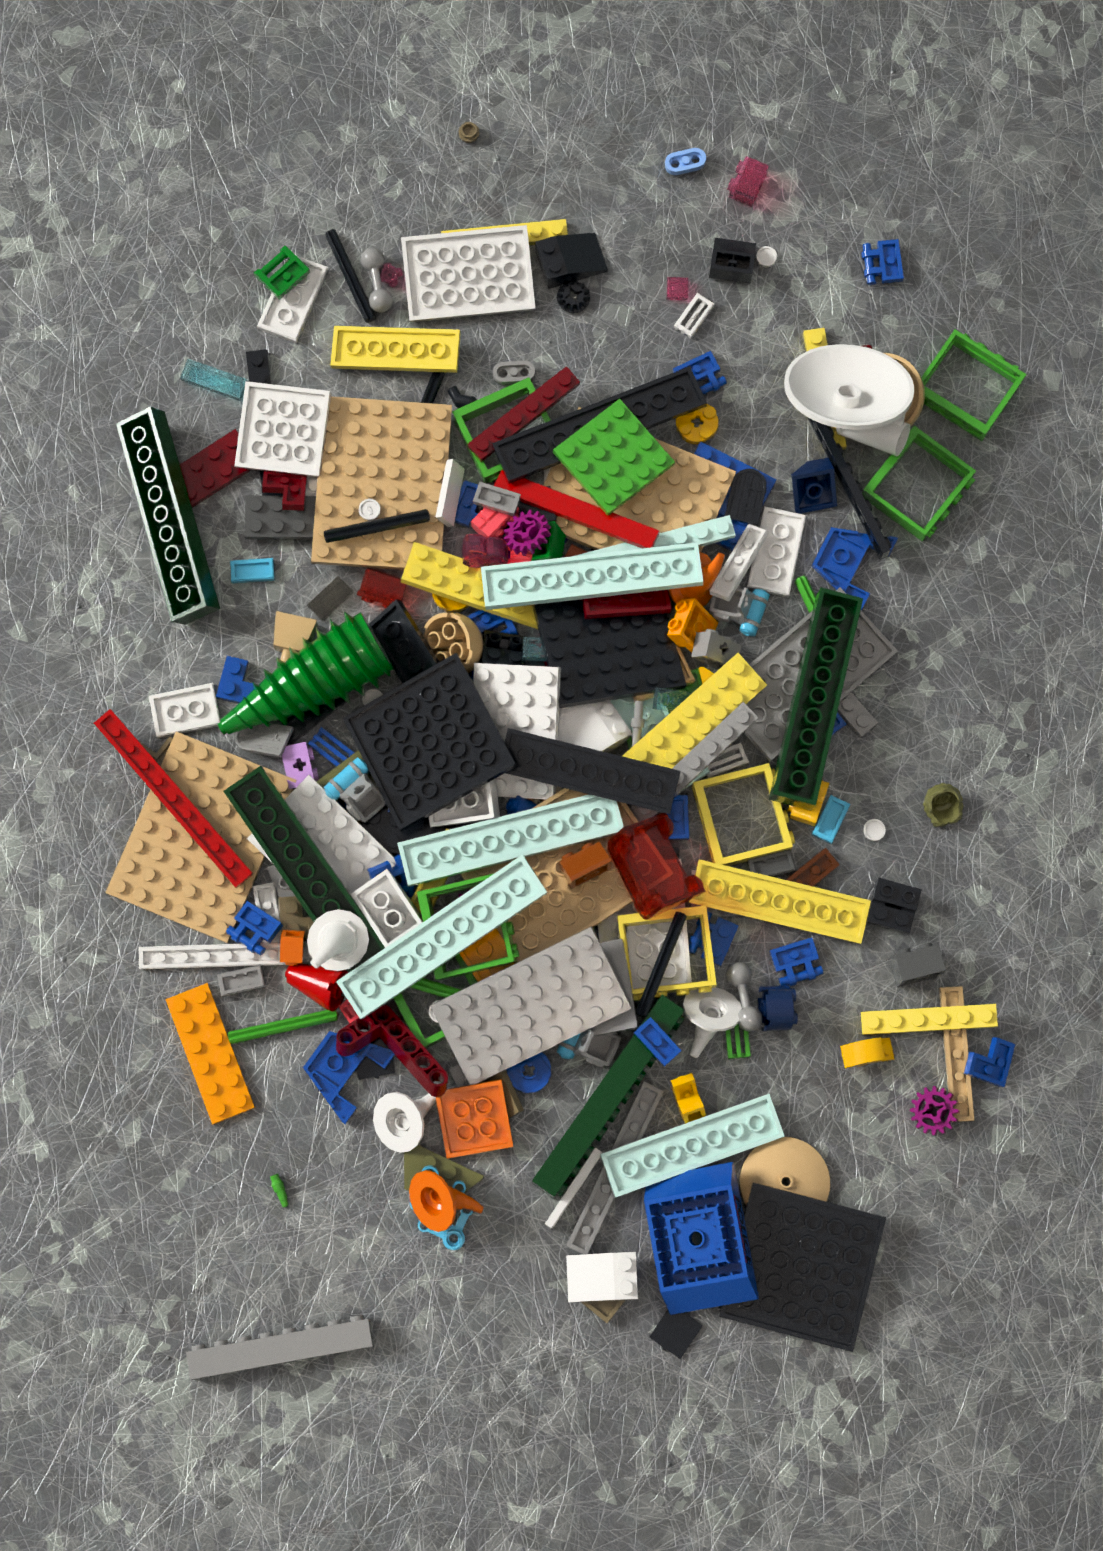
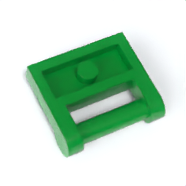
M284 245L280 249L279 254L262 269H257L253 274L280 300L310 273V269ZM285 259L289 260L270 278L267 277Z

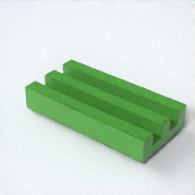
M739 1024L734 1027L737 1054H732L730 1029L726 1030L728 1059L751 1057L748 1031L743 1030L745 1053H741Z

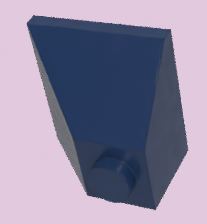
M828 457L807 461L791 474L795 513L801 514L837 507L834 467Z

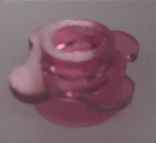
M385 263L380 274L381 282L388 283L390 287H396L398 278L403 274L402 269L395 268L391 263Z

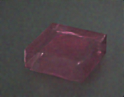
M667 277L666 300H687L688 278Z

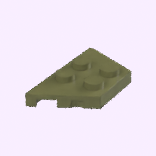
M420 1145L411 1151L404 1152V1189L409 1191L411 1180L415 1174L421 1172L428 1165L435 1166L438 1169L439 1176L445 1180L448 1186L452 1187L453 1183L457 1180L463 1181L466 1184L464 1194L484 1177ZM462 1184L455 1186V1189L459 1191L464 1189Z

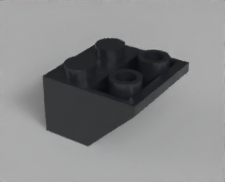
M715 238L709 278L750 284L756 243Z
M484 630L483 653L479 663L526 665L527 636Z

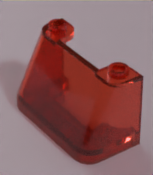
M661 813L623 827L609 839L607 844L609 854L640 916L645 920L656 917L705 892L700 878L696 875H686L668 839L673 833L674 825L666 813Z

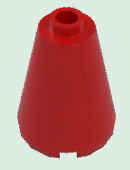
M299 963L295 966L289 965L286 969L285 977L288 984L324 1009L333 1012L341 1005L344 999L341 996L342 990L336 981L348 974L347 970H327L321 966L315 968L311 964Z

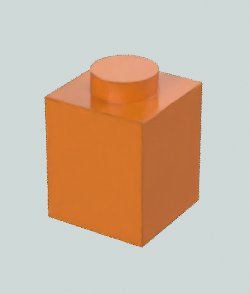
M282 930L280 962H285L286 965L290 966L303 962L305 931Z

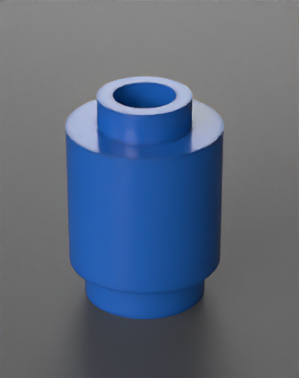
M517 795L516 798L512 797L508 800L506 809L509 815L532 809L537 804Z

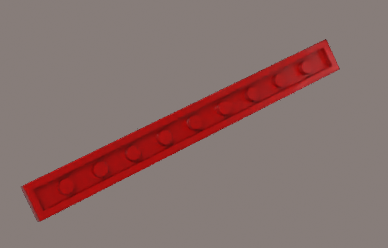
M111 709L94 722L96 727L236 889L253 875L250 869Z

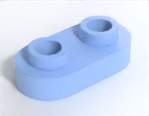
M699 148L671 153L666 157L665 169L671 175L698 171L705 166L706 154ZM697 159L699 162L693 163L692 160ZM672 164H678V167L674 168Z

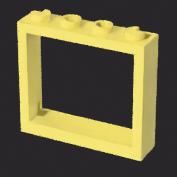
M769 763L693 782L692 790L713 863L733 866L747 862L749 859L788 849L791 850L792 844H795L793 832L788 831L786 824L789 823L787 811L782 810L780 802L772 801L783 843L722 857L704 788L764 773L770 794L775 769H771Z
M706 905L617 916L619 939H623L631 987L632 978L625 927L672 922L675 913L681 912L687 916L686 920L700 919L707 981L659 986L655 998H660L661 995L667 997V993L676 992L677 996L690 994L689 991L698 990L699 993L712 992V988H715L717 984ZM632 987L634 1001L641 1000L645 988L633 989Z

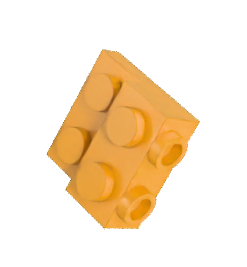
M695 598L681 599L675 606L676 614L674 618L668 623L669 631L667 636L678 647H686L692 653L696 632H706V629L716 630L718 622Z

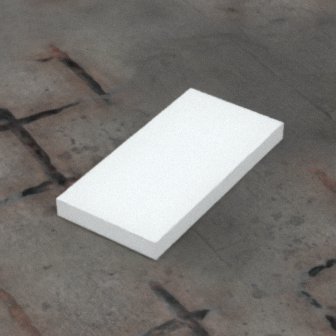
M299 256L297 257L310 269V273L280 300L271 293L257 325V328L261 331L296 344L329 270L324 265Z
M764 506L760 528L768 530V536L752 562L747 584L748 589L765 590L768 594L789 598L806 515Z

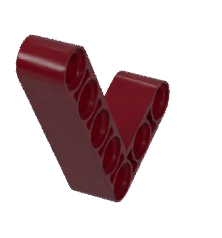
M383 1005L364 1019L357 1018L338 1031L336 1051L341 1056H350L380 1037L431 1096L440 1097L445 1094L448 1083L447 1072L390 1007ZM420 1065H425L427 1068H422ZM434 1081H439L441 1084H435Z

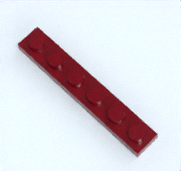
M566 366L467 444L468 448L480 462L484 461L495 452L492 443L522 431L578 387L580 381Z

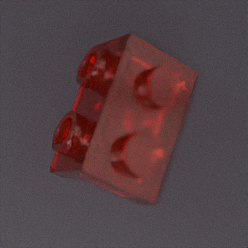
M366 568L361 588L358 590L357 595L361 596V600L374 603L376 601L382 603V607L387 608L396 599L403 601L407 585L401 583V578Z

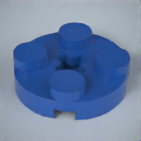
M541 1052L508 1068L507 1074L516 1090L525 1094L536 1093L548 1084L551 1077V1064L547 1056ZM525 1065H528V1067L534 1066L533 1076L530 1077L523 1074Z

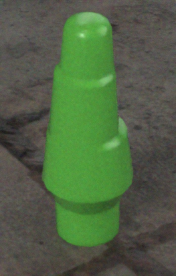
M277 1173L270 1176L271 1186L284 1208L288 1206L284 1183Z

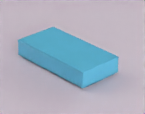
M273 558L230 561L232 583L275 581Z
M830 795L812 835L832 844L850 804Z

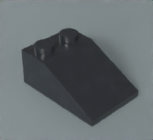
M595 233L559 235L535 242V252L548 289L564 285L567 281H578L608 272Z

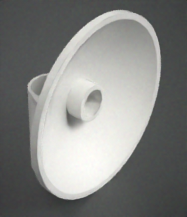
M846 344L814 348L799 355L791 362L785 374L784 388L789 401L798 411L816 422L835 427L837 434L894 456L901 454L910 433V424L904 422L905 413L913 401L914 384L908 371L899 362L877 350Z

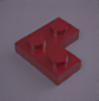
M264 471L262 492L283 493L282 510L304 511L307 476Z

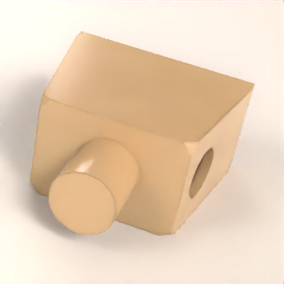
M276 611L274 648L276 651L282 652L280 660L286 662L290 658L289 647L297 652L304 647L302 637L312 642L316 628L318 629L317 620Z

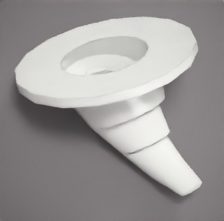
M340 909L328 911L318 917L309 929L307 939L309 953L313 958L310 962L311 965L315 968L321 966L327 970L341 971L350 969L360 962L367 951L369 942L367 927L361 918L351 911Z
M715 987L712 988V992L699 993L698 990H692L690 994L685 996L683 1002L684 1013L696 1025L695 1038L689 1055L698 1058L717 1031L732 1029L739 1023L738 1013L742 1007L734 995L724 989Z
M393 1092L387 1093L380 1098L374 1108L373 1122L375 1131L382 1143L389 1149L400 1153L411 1151L418 1146L424 1136L425 1124L423 1119L436 1103V1097L428 1093L421 1099L412 1100L406 1094Z

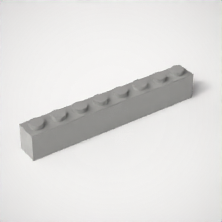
M364 1315L350 1317L351 1322L341 1323V1319L328 1321V1326L319 1327L318 1323L305 1325V1330L296 1332V1327L283 1329V1334L274 1336L273 1332L259 1334L260 1338L251 1340L250 1336L237 1338V1343L228 1344V1340L214 1342L215 1347L205 1348V1344L191 1346L192 1351L186 1352L190 1380L374 1347L370 1319H364Z

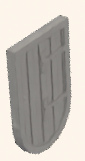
M270 723V727L261 724L253 726V729L247 728L236 732L235 742L243 751L281 758L294 729L291 726Z

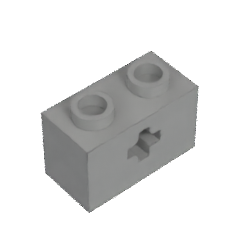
M706 629V632H696L691 657L719 670L737 653L740 654L742 645L733 642L734 639L731 637L719 635V632L716 630Z

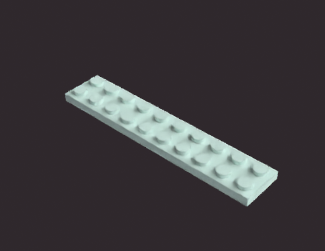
M698 542L481 567L486 610L703 586Z
M588 794L398 842L397 844L407 884L410 887L513 861L521 855L529 857L625 832L617 801Z
M521 855L336 982L359 1018L364 1019L548 892L524 855Z

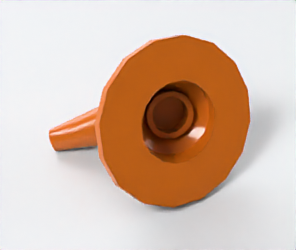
M699 551L703 586L669 589L674 603L677 604L681 599L695 598L702 606H705L712 598L709 590L722 568L725 554L718 553L712 561L708 555Z
M425 1170L416 1173L411 1180L409 1194L414 1213L421 1223L430 1230L440 1232L449 1229L454 1223L456 1210L467 1209L480 1214L483 1212V1206L463 1192L448 1186L445 1180L435 1172Z

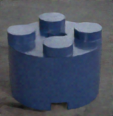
M788 985L761 986L759 988V992H763L762 998L757 1000V1009L761 1012L762 1023H764V1027L761 1028L762 1031L791 1030L792 1026L798 1023L797 1011H794L793 1002H796L795 989H790Z

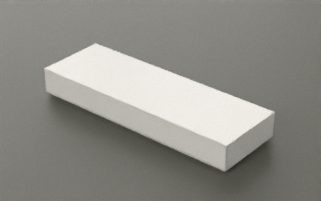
M454 459L446 461L436 518L447 527L454 526L465 470Z
M273 882L252 886L256 907L280 922L278 899ZM281 930L271 943L281 942Z

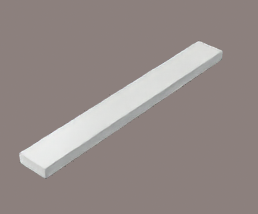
M305 941L302 963L311 964L310 962L313 958L309 953L307 941ZM280 942L260 943L264 948L273 947L266 949L265 953L261 956L256 952L252 953L247 950V946L242 943L139 947V969L286 964L285 962H280Z

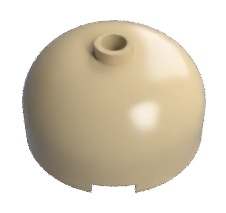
M439 613L430 618L424 626L426 629L423 636L438 660L441 662L457 653L467 672H472L474 670V663H479L483 653V638L478 626L469 617L459 613Z

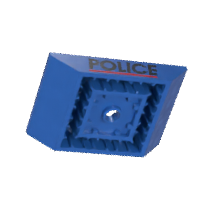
M734 1162L688 1170L677 1176L645 1187L644 1204L660 1293L670 1315L759 1299ZM695 1232H699L702 1235V1242L699 1245H695L691 1240Z

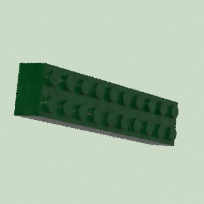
M148 407L116 423L170 620L174 623L186 625L219 610L220 605L165 411Z
M822 587L816 595L769 800L810 811L816 806L863 598Z
M259 766L223 791L313 922L324 913L338 909L351 911L361 918L368 931V947L360 962L350 969H346L348 973L385 948L351 894L262 766Z
M661 995L643 1023L651 1017L671 1039L672 1035H670L672 1029L677 1031L685 1019L682 1016L684 1009L664 995ZM635 1034L533 1178L532 1184L551 1198L555 1199L556 1196L561 1198L568 1188L566 1182L569 1177L574 1179L580 1171V1161L583 1158L585 1160L589 1158L595 1148L592 1146L594 1141L598 1140L600 1142L607 1132L605 1126L608 1121L613 1123L619 1115V1105L628 1102L634 1092L631 1090L633 1085L639 1086L646 1076L645 1068L647 1066L651 1068L657 1060Z

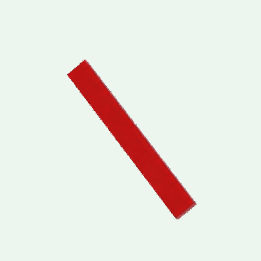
M501 470L494 484L496 487L521 494L520 501L554 513L559 517L642 549L653 547L660 534L657 529L613 512L607 516L600 507L525 478L509 484L503 470Z

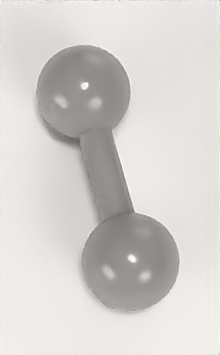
M371 247L362 253L361 264L366 270L371 271L374 291L369 297L370 307L376 312L383 313L391 308L393 298L387 290L382 288L379 269L384 264V255L379 249Z
M735 962L727 969L726 976L731 985L738 987L743 1008L738 1013L740 1019L738 1024L743 1030L752 1032L761 1026L763 1018L761 1012L751 1006L746 985L750 982L752 976L751 969L743 962Z

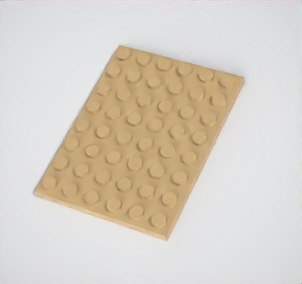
M331 396L320 475L317 477L311 564L404 570L414 542L442 551L444 524L436 518L446 461L449 458L452 405ZM366 499L376 500L380 505V515L375 520L427 509L430 515L429 522L330 543H326L324 538L325 530L367 522L359 514V505Z
M656 439L675 461V464L613 512L657 529L659 533L716 519L736 475V471ZM562 463L551 467L543 486H551L553 490L599 507ZM556 515V523L567 536L565 538L591 549L598 550L625 543ZM704 546L699 547L700 552H702Z
M177 731L161 764V768L253 873L237 889L150 789L105 893L220 941L229 943L231 936L226 933V930L229 926L235 928L237 922L234 917L246 903L265 856L247 839L252 832L223 791L260 765ZM263 767L284 799H286L294 790L289 789L287 780L294 783L297 780Z
M564 788L534 808L588 794ZM617 801L625 832L525 857L548 893L508 920V922L512 921L515 934L512 935L513 944L516 943L519 949V957H516L518 962L591 926L592 928L674 876L626 803ZM589 842L594 844L600 842L612 860L611 870L571 889L559 866V861L562 860L561 857L569 852H574L575 854L581 851V847ZM512 861L460 875L463 880H469L494 874ZM500 925L499 927H497V930L504 939L502 928Z

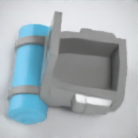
M739 585L729 602L713 596L709 611L716 620L726 623L732 621L740 624L739 631L742 634L751 637L756 636L765 608L768 605L770 594L761 589H754L753 592H750L748 588L744 587V589H741Z
M357 757L352 762H349L348 766L338 775L329 780L324 786V791L332 800L342 799L347 804V811L356 820H361L365 823L386 803L376 783L368 778L367 773L369 769L365 761Z
M590 1028L559 1043L557 1053L565 1059H573L575 1055L585 1057L586 1062L595 1066H609L617 1051L621 1037L617 1032L594 1036V1032Z

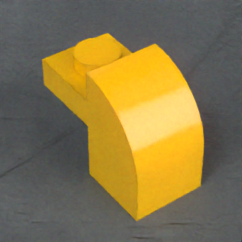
M872 1038L840 1046L845 1068L894 1060L890 1038Z
M690 1073L671 1080V1089L684 1124L705 1117L704 1105L698 1094L693 1074Z

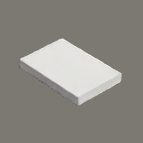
M213 683L149 696L157 739L174 736L176 731L184 734L218 727V723L221 722Z

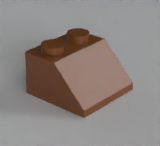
M589 842L581 847V851L575 854L574 852H569L561 857L562 860L559 861V866L571 889L611 870L612 860L600 842L595 844Z

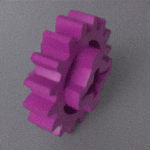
M529 510L526 515L521 511L520 517L513 516V523L507 522L510 528L504 529L506 534L504 540L507 546L517 555L521 552L523 556H526L528 551L534 554V549L536 548L541 550V544L548 543L545 537L551 536L549 532L551 526L546 517L541 515L539 511L533 513L532 510Z
M933 1086L930 1092L925 1087V1094L917 1092L916 1094L919 1099L911 1101L915 1104V1108L910 1109V1112L915 1113L911 1120L918 1121L916 1128L924 1127L923 1133L928 1134L931 1130L932 1135L937 1136L939 1130L944 1135L946 1134V1127L951 1130L953 1129L952 1121L958 1122L954 1115L960 1113V1110L955 1109L954 1106L959 1103L956 1100L951 1101L954 1096L952 1093L945 1095V1088L938 1092V1088ZM934 1096H940L946 1102L938 1103ZM925 1101V1102H926L925 1107H924L923 1110H921V1106H922L923 1102ZM933 1106L940 1108L937 1111V1116L929 1114L933 1111ZM949 1111L948 1118L944 1121V1116ZM932 1119L935 1126H930L923 1120Z

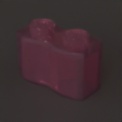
M748 156L745 157L744 161H739L735 171L738 174L735 179L731 178L727 188L730 191L729 198L752 207L766 178L769 165Z
M478 534L465 535L462 544L463 564L472 568L507 564L509 558L506 541L499 537L486 538Z

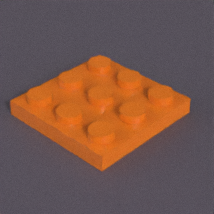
M502 1079L448 1088L444 1095L436 1097L447 1159L514 1146Z

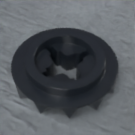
M576 280L573 282L567 281L558 290L557 302L564 311L579 313L589 305V289H587L584 283H579ZM570 290L574 294H579L577 296V303L573 298H568L570 297Z

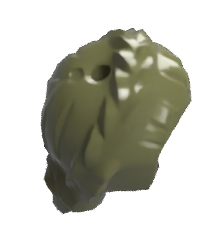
M941 783L928 789L923 806L934 827H943L948 823H956L963 816V798L956 787Z

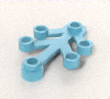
M428 1165L422 1169V1171L431 1170L439 1175V1171L435 1166ZM461 1180L455 1181L452 1187L455 1188L457 1184H462L464 1189L461 1192L464 1193L466 1184ZM461 1209V1214L455 1226L452 1224L449 1229L437 1232L429 1228L424 1229L420 1226V1220L418 1221V1229L421 1232H429L442 1238L446 1248L457 1250L465 1242V1235L462 1230L468 1217L474 1211L466 1213ZM450 1235H457L458 1240L456 1242L450 1241Z

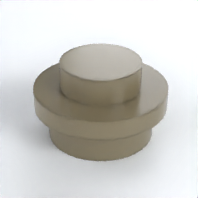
M472 122L462 124L459 128L460 139L466 143L476 141L479 137L478 126Z

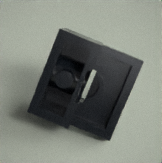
M878 878L875 882L866 923L910 934L922 889Z

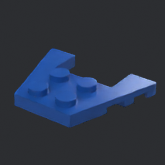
M831 527L811 567L835 590L841 587L846 594L863 598L862 610L870 593L850 584L867 549H875L867 534ZM890 536L887 538L891 543L890 550L892 551L898 538Z
M329 1031L303 1068L342 1123L346 1125L357 1107L339 1095L343 1087L365 1057L386 1069L395 1054L390 1049L369 1043L350 1056H341L336 1051L337 1033Z

